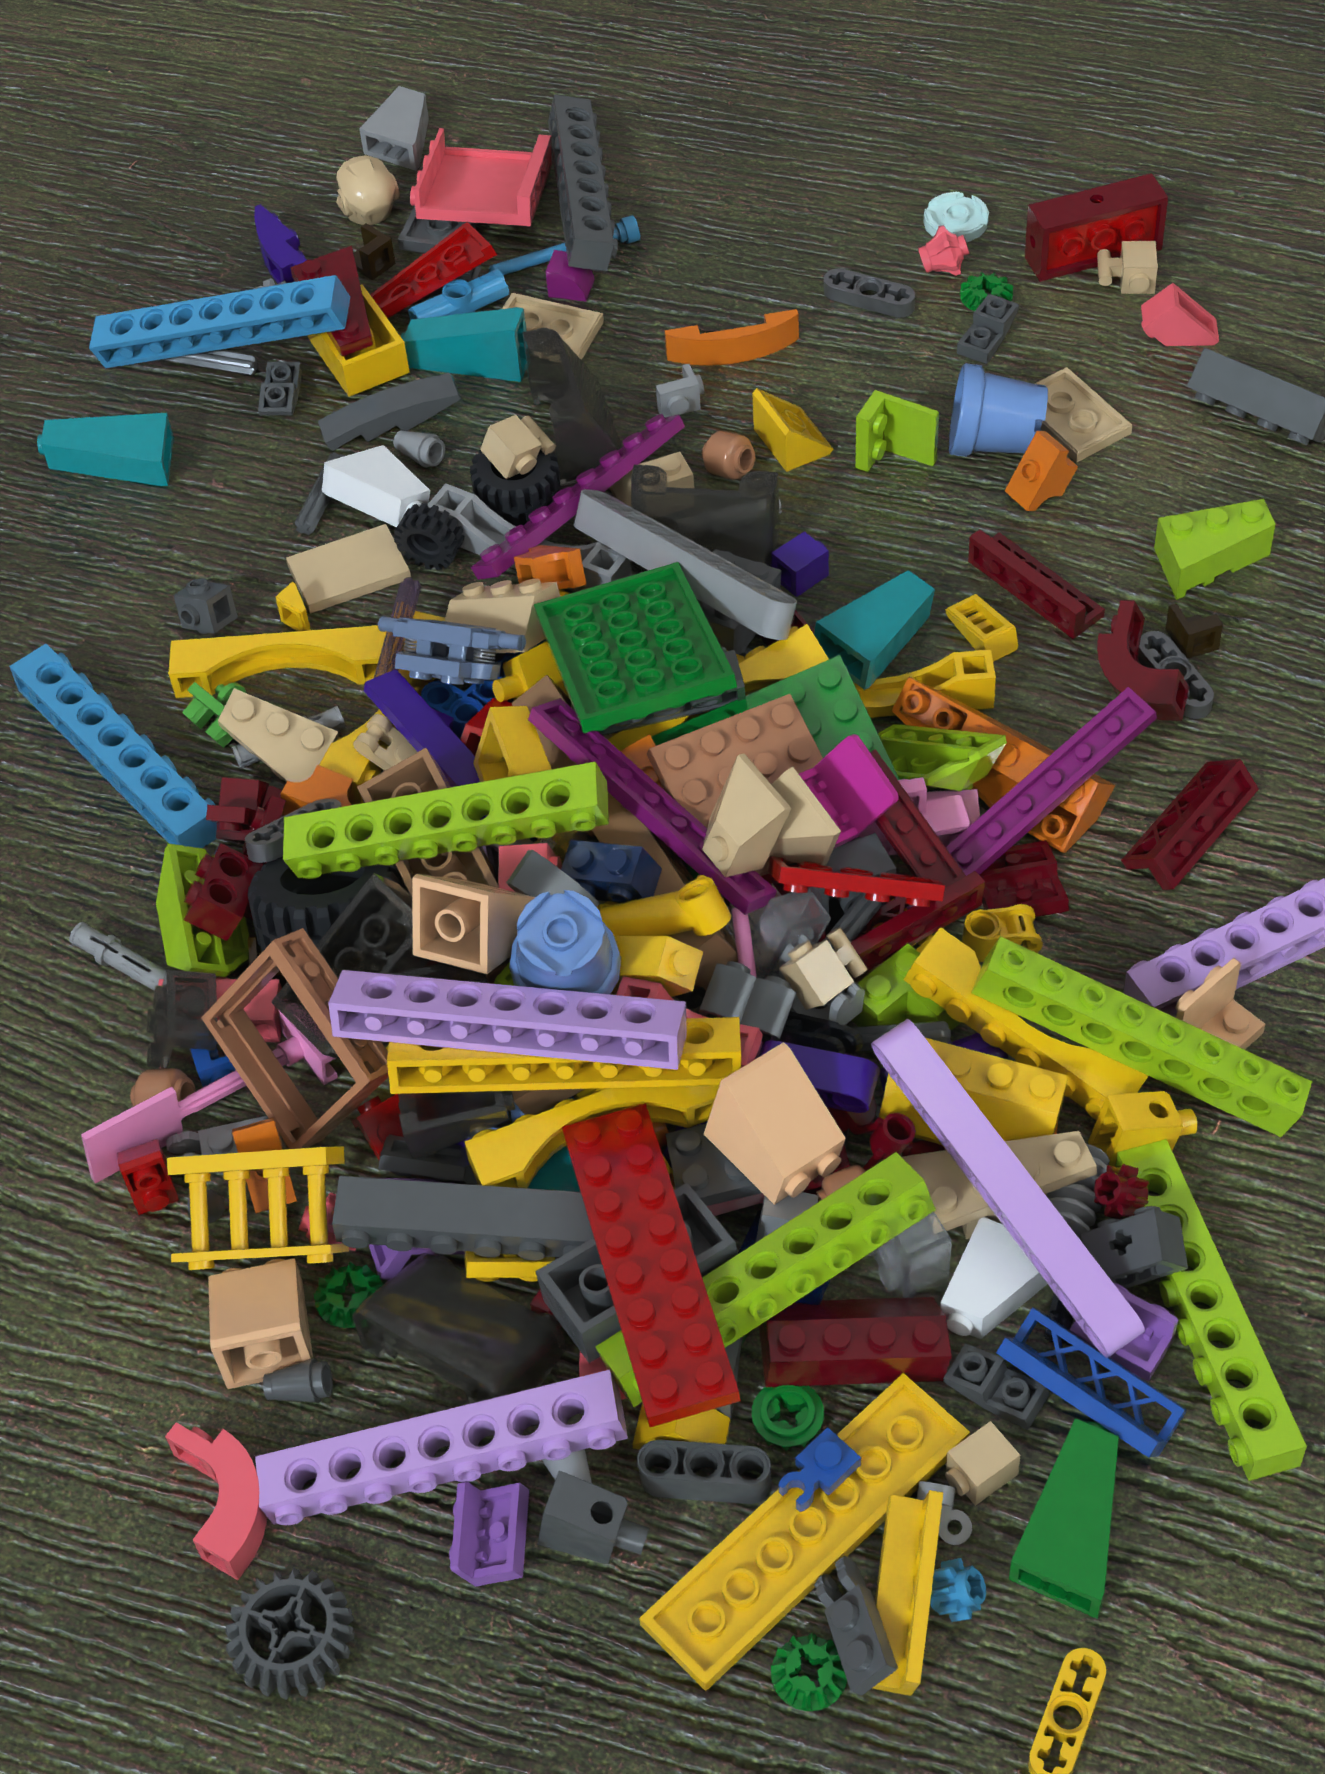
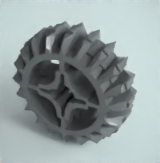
M293 1567L289 1578L283 1579L281 1573L274 1570L272 1576L274 1582L266 1585L262 1579L257 1578L255 1585L258 1591L254 1595L250 1592L242 1591L240 1597L245 1607H231L230 1615L235 1622L226 1625L225 1633L228 1639H231L226 1644V1651L229 1657L235 1658L232 1663L235 1672L240 1675L245 1674L244 1681L247 1686L253 1688L260 1684L259 1688L262 1694L267 1697L277 1687L280 1697L286 1700L292 1688L297 1687L300 1695L306 1697L309 1690L307 1684L315 1681L319 1688L324 1689L326 1682L323 1674L325 1672L339 1675L341 1669L335 1659H349L351 1652L345 1643L353 1641L355 1638L354 1630L349 1626L353 1622L354 1617L351 1609L345 1607L347 1600L344 1593L341 1591L335 1592V1585L329 1578L320 1582L318 1573L311 1570L302 1580L300 1570ZM286 1605V1606H285L284 1608H282L281 1610L274 1611V1610H276V1609H278V1608H280V1607ZM312 1606L326 1615L327 1623L324 1634L317 1632L315 1626L310 1624L311 1616L309 1612ZM257 1632L264 1634L266 1640L271 1641L268 1647L271 1652L268 1660L261 1658L254 1651V1641ZM307 1654L306 1657L293 1662L299 1656Z

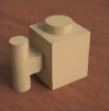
M1122 241L1120 258H1111V253L1107 249H1102L1097 253L1100 285L1108 286L1112 283V277H1120L1121 294H1155L1158 270L1156 241Z
M513 415L489 426L480 450L503 477L508 479L519 473L524 475L531 471L537 463L536 458L539 451L541 450L547 455L555 450L556 445L529 415L521 420L517 415Z
M841 927L836 928L827 935L835 950H833L828 940L813 945L809 940H806L790 950L787 954L791 959L779 967L787 982L790 983L792 990L797 992L796 996L805 1010L826 1004L854 983L844 967L845 965L853 978L867 971V967Z

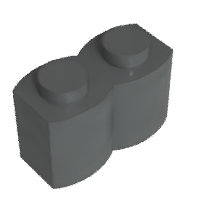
M728 961L726 965L717 963L699 1014L709 1018L739 1017L740 1024L757 1027L763 1033L762 1042L770 1040L780 1041L797 993L790 989V983L775 976H767L766 980L757 978L750 974L751 970L748 967L737 962Z

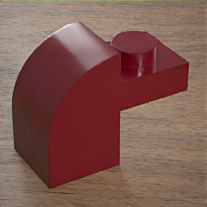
M222 777L219 805L207 804L206 820L217 823L216 838L245 841V837L254 831L249 828L250 822L257 806L261 807L269 783L261 780Z

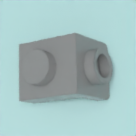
M689 363L682 365V379L656 385L657 410L664 417L701 410L700 395L704 394L703 381L699 374H694Z

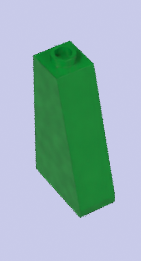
M1075 1418L1011 1560L1009 1580L1098 1619L1105 1593L1119 1436L1112 1434L1097 1422H1083Z

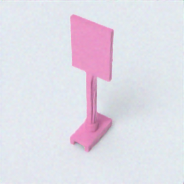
M293 1000L279 1006L281 1032L287 1040L278 1044L277 1049L272 1052L280 1064L289 1067L303 1059L323 1085L337 1079V1072L329 1063L336 1059L334 1051ZM235 1070L188 1095L179 1102L176 1091L173 1087H170L81 1134L92 1180L94 1183H97L120 1171L117 1159L118 1152L158 1139L161 1148L167 1145L166 1140L168 1137L183 1132L181 1120L184 1117L198 1112L245 1087V1082Z

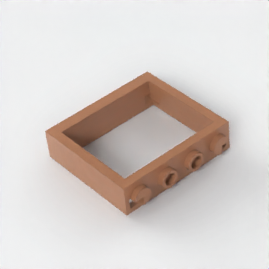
M304 928L273 940L201 1017L267 1117H274L277 1130L289 1149L308 1148L322 1141L389 1077L387 1067L388 1051L381 1041L332 1036L328 1002L338 978ZM279 971L285 977L356 1082L319 1119H317L244 1011V1008ZM220 1017L218 1022H216L215 1018Z

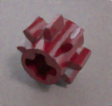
M1123 1164L1121 1168L1108 1165L1107 1172L1101 1174L1095 1180L1094 1192L1096 1198L1094 1203L1106 1206L1104 1215L1115 1219H1120L1122 1216L1131 1217L1134 1216L1136 1209L1148 1204L1147 1185L1149 1181L1137 1178L1139 1168Z

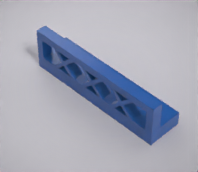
M1032 1307L1015 1337L1005 1338L996 1352L999 1356L1101 1426L1119 1436L1120 1439L1148 1458L1157 1457L1161 1454L1187 1412L1186 1408L1112 1358L1104 1357L1097 1348L1034 1307ZM1037 1322L1051 1330L1055 1350L1039 1353L1025 1343ZM1061 1338L1073 1346L1063 1348ZM1080 1350L1088 1355L1093 1375L1076 1378L1068 1373L1064 1354ZM1056 1355L1058 1365H1056L1054 1362H1052L1046 1357ZM1098 1363L1103 1365L1111 1372L1100 1373ZM1119 1376L1125 1380L1131 1401L1114 1404L1106 1399L1102 1379ZM1094 1381L1096 1391L1084 1383ZM1137 1389L1149 1398L1139 1399ZM1157 1402L1172 1412L1159 1434L1144 1424L1140 1405ZM1132 1407L1134 1417L1125 1412L1122 1408Z

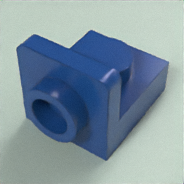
M202 1029L186 1033L203 1087L236 1070L227 1056L219 1057L215 1042L206 1044Z

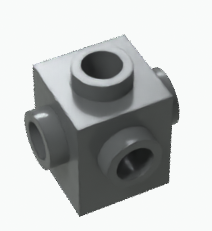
M199 578L188 582L187 587L173 595L182 628L197 630L202 634H215L238 618L230 585L208 582L207 579Z

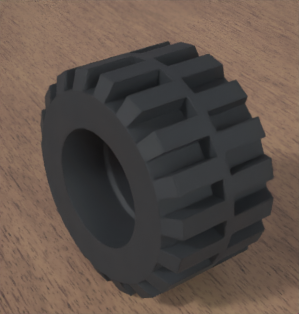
M480 449V454H476L473 457V465H470L473 493L491 510L514 526L525 525L529 522L528 516L540 507H548L554 502L552 497L561 490L559 465L555 452L545 455L540 450L536 458L537 463L531 471L524 475L519 473L508 479L503 477Z

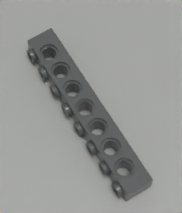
M554 94L548 126L551 135L568 266L607 271L610 259H615L618 241L613 239L615 223L614 220H610L612 205L611 201H607L608 183H604L606 168L605 165H601L603 149L598 147L600 131L595 130L597 113H593L590 99Z

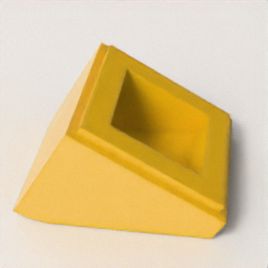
M291 582L275 596L281 622L296 631H309L311 629L306 608L296 584Z

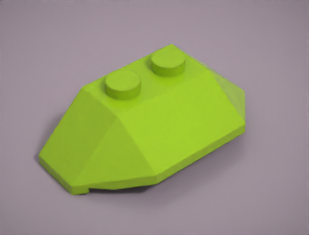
M893 724L878 733L899 779L910 780L923 777L927 790L937 788L950 791L972 789L975 782L988 775L1007 743L1005 735Z
M168 843L164 852L156 899L167 965L190 973L227 977L249 961V932L246 918L243 917L228 941L184 921L189 908V904L184 902L185 896L193 881H200V877L196 876L195 872L203 856L208 853L202 848Z

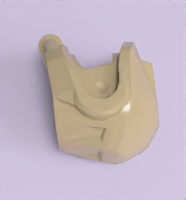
M367 155L353 157L344 162L337 171L336 178L339 186L337 192L339 196L336 203L344 215L351 221L361 225L365 223L369 225L378 224L388 218L394 201L400 197V192L394 175L387 170L381 160Z

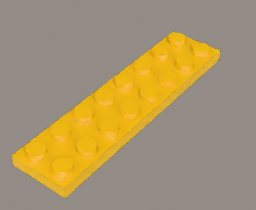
M904 1373L837 1434L841 1440L861 1457V1466L828 1496L819 1487L814 1491V1500L811 1506L802 1512L796 1509V1500L804 1493L802 1489L797 1487L791 1488L784 1496L779 1493V1489L776 1490L639 1618L640 1626L705 1691L716 1683L815 1588L814 1585L820 1576L824 1574L829 1575L836 1568L835 1562L844 1556L848 1557L885 1521L888 1499L891 1494L908 1498L918 1490L919 1481L926 1482L947 1462V1452L970 1436L969 1430Z

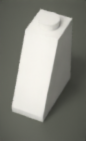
M384 445L324 462L322 492L325 495L394 527L398 526L405 512L412 505L417 504L420 507L421 503H429L430 489Z
M983 1217L979 1219L941 1300L940 1308L946 1315L947 1328L957 1335H971L982 1339L1043 1289L1047 1282L1004 1225Z

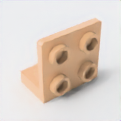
M1233 958L1223 967L1218 965L1213 968L1205 978L1204 983L1197 990H1188L1181 996L1175 1007L1177 1010L1176 1018L1245 1050L1264 1033L1266 1024L1234 1000L1241 963Z

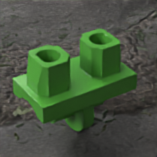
M194 682L187 689L194 698L182 713L200 729L203 728L213 715H216L217 718L207 728L205 733L224 748L233 738L219 726L218 719L233 689L235 688L245 693L246 690L236 682L226 686L220 684L215 689L216 694H218L217 699H215Z

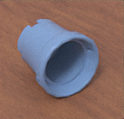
M963 364L958 377L949 433L950 455L967 457L973 451L1025 454L1036 431H1041L1042 421H1045L1048 388L1045 385L985 373L982 365Z
M564 890V894L556 893L550 895V892L539 894L526 904L518 918L517 936L512 943L509 969L514 986L611 994L619 980L621 955L614 934L602 921L600 911L591 900L575 891Z

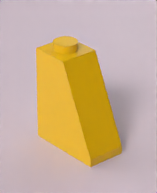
M614 935L621 955L619 980L612 991L613 993H617L623 976L661 983L671 997L693 991L703 951L669 936Z

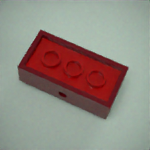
M1150 173L1029 204L1025 259L1039 282L1098 267L1097 253L1102 249L1109 250L1111 258H1120L1122 241H1156V251L1162 250L1168 196L1154 175Z

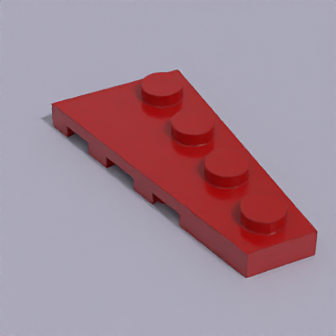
M466 222L370 295L385 316L389 318L493 258L497 253L492 245Z
M770 856L768 873L778 883L784 884L783 890L790 892L808 893L809 887L825 888V895L848 898L849 891L865 893V899L876 902H889L890 896L905 897L906 904L920 907H930L931 900L943 902L945 885L936 879L881 872L880 877L873 876L871 871L852 867L840 868V872H833L830 866L810 861L800 863L799 868L787 866L782 857Z

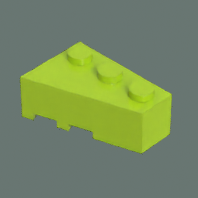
M1264 499L1158 518L1154 550L1176 600L1186 596L1187 590L1201 583L1204 587L1213 583L1216 576L1228 570L1234 573L1270 555L1276 524Z

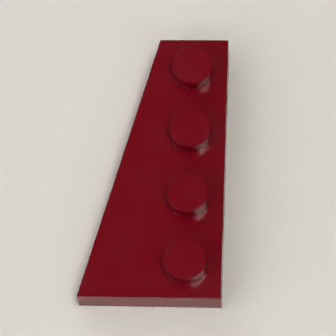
M352 245L290 267L292 278L295 282L336 275L350 295L345 329L327 332L341 356L373 345Z

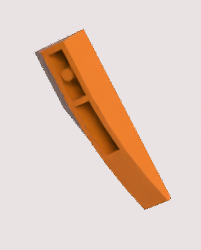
M908 677L892 709V712L905 725L1006 736L1007 743L988 775L975 782L972 788L977 789L978 796L990 808L1054 752L1005 724L912 677ZM1093 774L1028 833L1041 841L1047 840L1051 847L1066 853L1098 820L1115 785Z

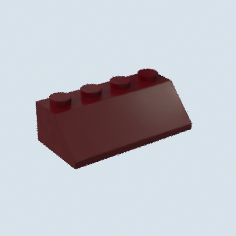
M933 1297L796 1301L759 1325L765 1387L893 1383L903 1373L913 1382L944 1381L943 1378L952 1357L946 1315Z

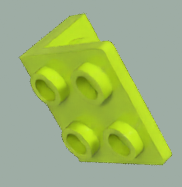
M874 390L856 416L855 468L868 472L876 460L880 461L885 451L934 466L937 461L939 412Z

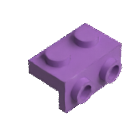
M1114 1283L1140 1318L1145 1332L1115 1352L1110 1358L1138 1377L1149 1382L1173 1343L1178 1318L1170 1314L1164 1307L1158 1304H1150L1129 1293L1123 1286ZM1075 1321L1070 1331L1094 1346Z
M468 1481L458 1483L456 1502L453 1506V1541L449 1550L452 1572L475 1587L523 1578L529 1489L519 1482L479 1490Z

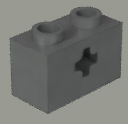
M1142 1207L1134 1211V1216L1125 1219H1107L1097 1224L1098 1228L1081 1233L1082 1243L1110 1280L1124 1288L1188 1269L1180 1217L1163 1212L1159 1207Z

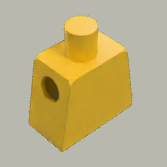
M547 641L503 663V671L506 677L494 680L492 684L494 696L499 702L510 699L515 701L543 677L548 675L568 695Z
M1165 1091L1107 1095L1088 1143L1105 1152L1110 1160L1109 1165L1115 1166L1118 1152L1167 1139L1173 1151L1179 1136L1196 1133L1197 1118L1194 1111L1190 1108L1176 1110L1170 1094Z

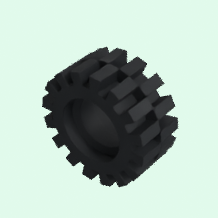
M421 503L420 507L414 504L411 508L407 509L394 532V542L399 543L397 546L398 550L406 551L404 557L408 560L411 557L414 558V564L420 566L421 563H424L425 569L431 570L433 565L436 570H441L443 566L447 568L463 544L462 526L456 527L458 524L455 517L449 519L450 513L446 510L443 513L438 512V506L433 505L429 509L427 503Z

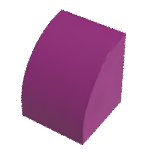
M554 250L545 271L548 297L586 302L595 281L592 270L569 267L567 253Z

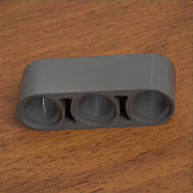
M652 1440L643 1445L637 1456L640 1484L645 1492L658 1498L755 1504L765 1500L772 1488L770 1458L766 1452L754 1446ZM655 1464L669 1466V1469L663 1473L656 1474L649 1471ZM701 1467H710L715 1470L712 1475L707 1477L697 1476L694 1473ZM748 1470L758 1471L762 1474L755 1480H746L740 1476Z

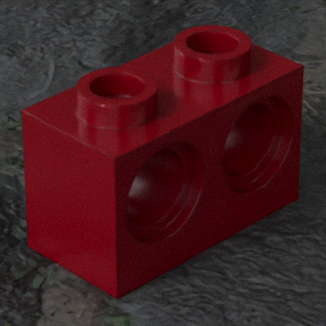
M220 843L212 856L208 854L203 856L197 867L195 875L200 877V881L194 880L185 896L184 902L189 904V908L184 921L228 941L243 918L249 902L248 888L256 872L261 871L263 864L249 860L248 856Z

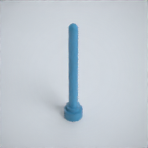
M634 215L621 218L620 222L615 224L613 239L619 240L620 243L626 241L627 244L641 240L639 227ZM565 243L490 266L489 272L498 269L503 275L549 262L554 250L566 252Z

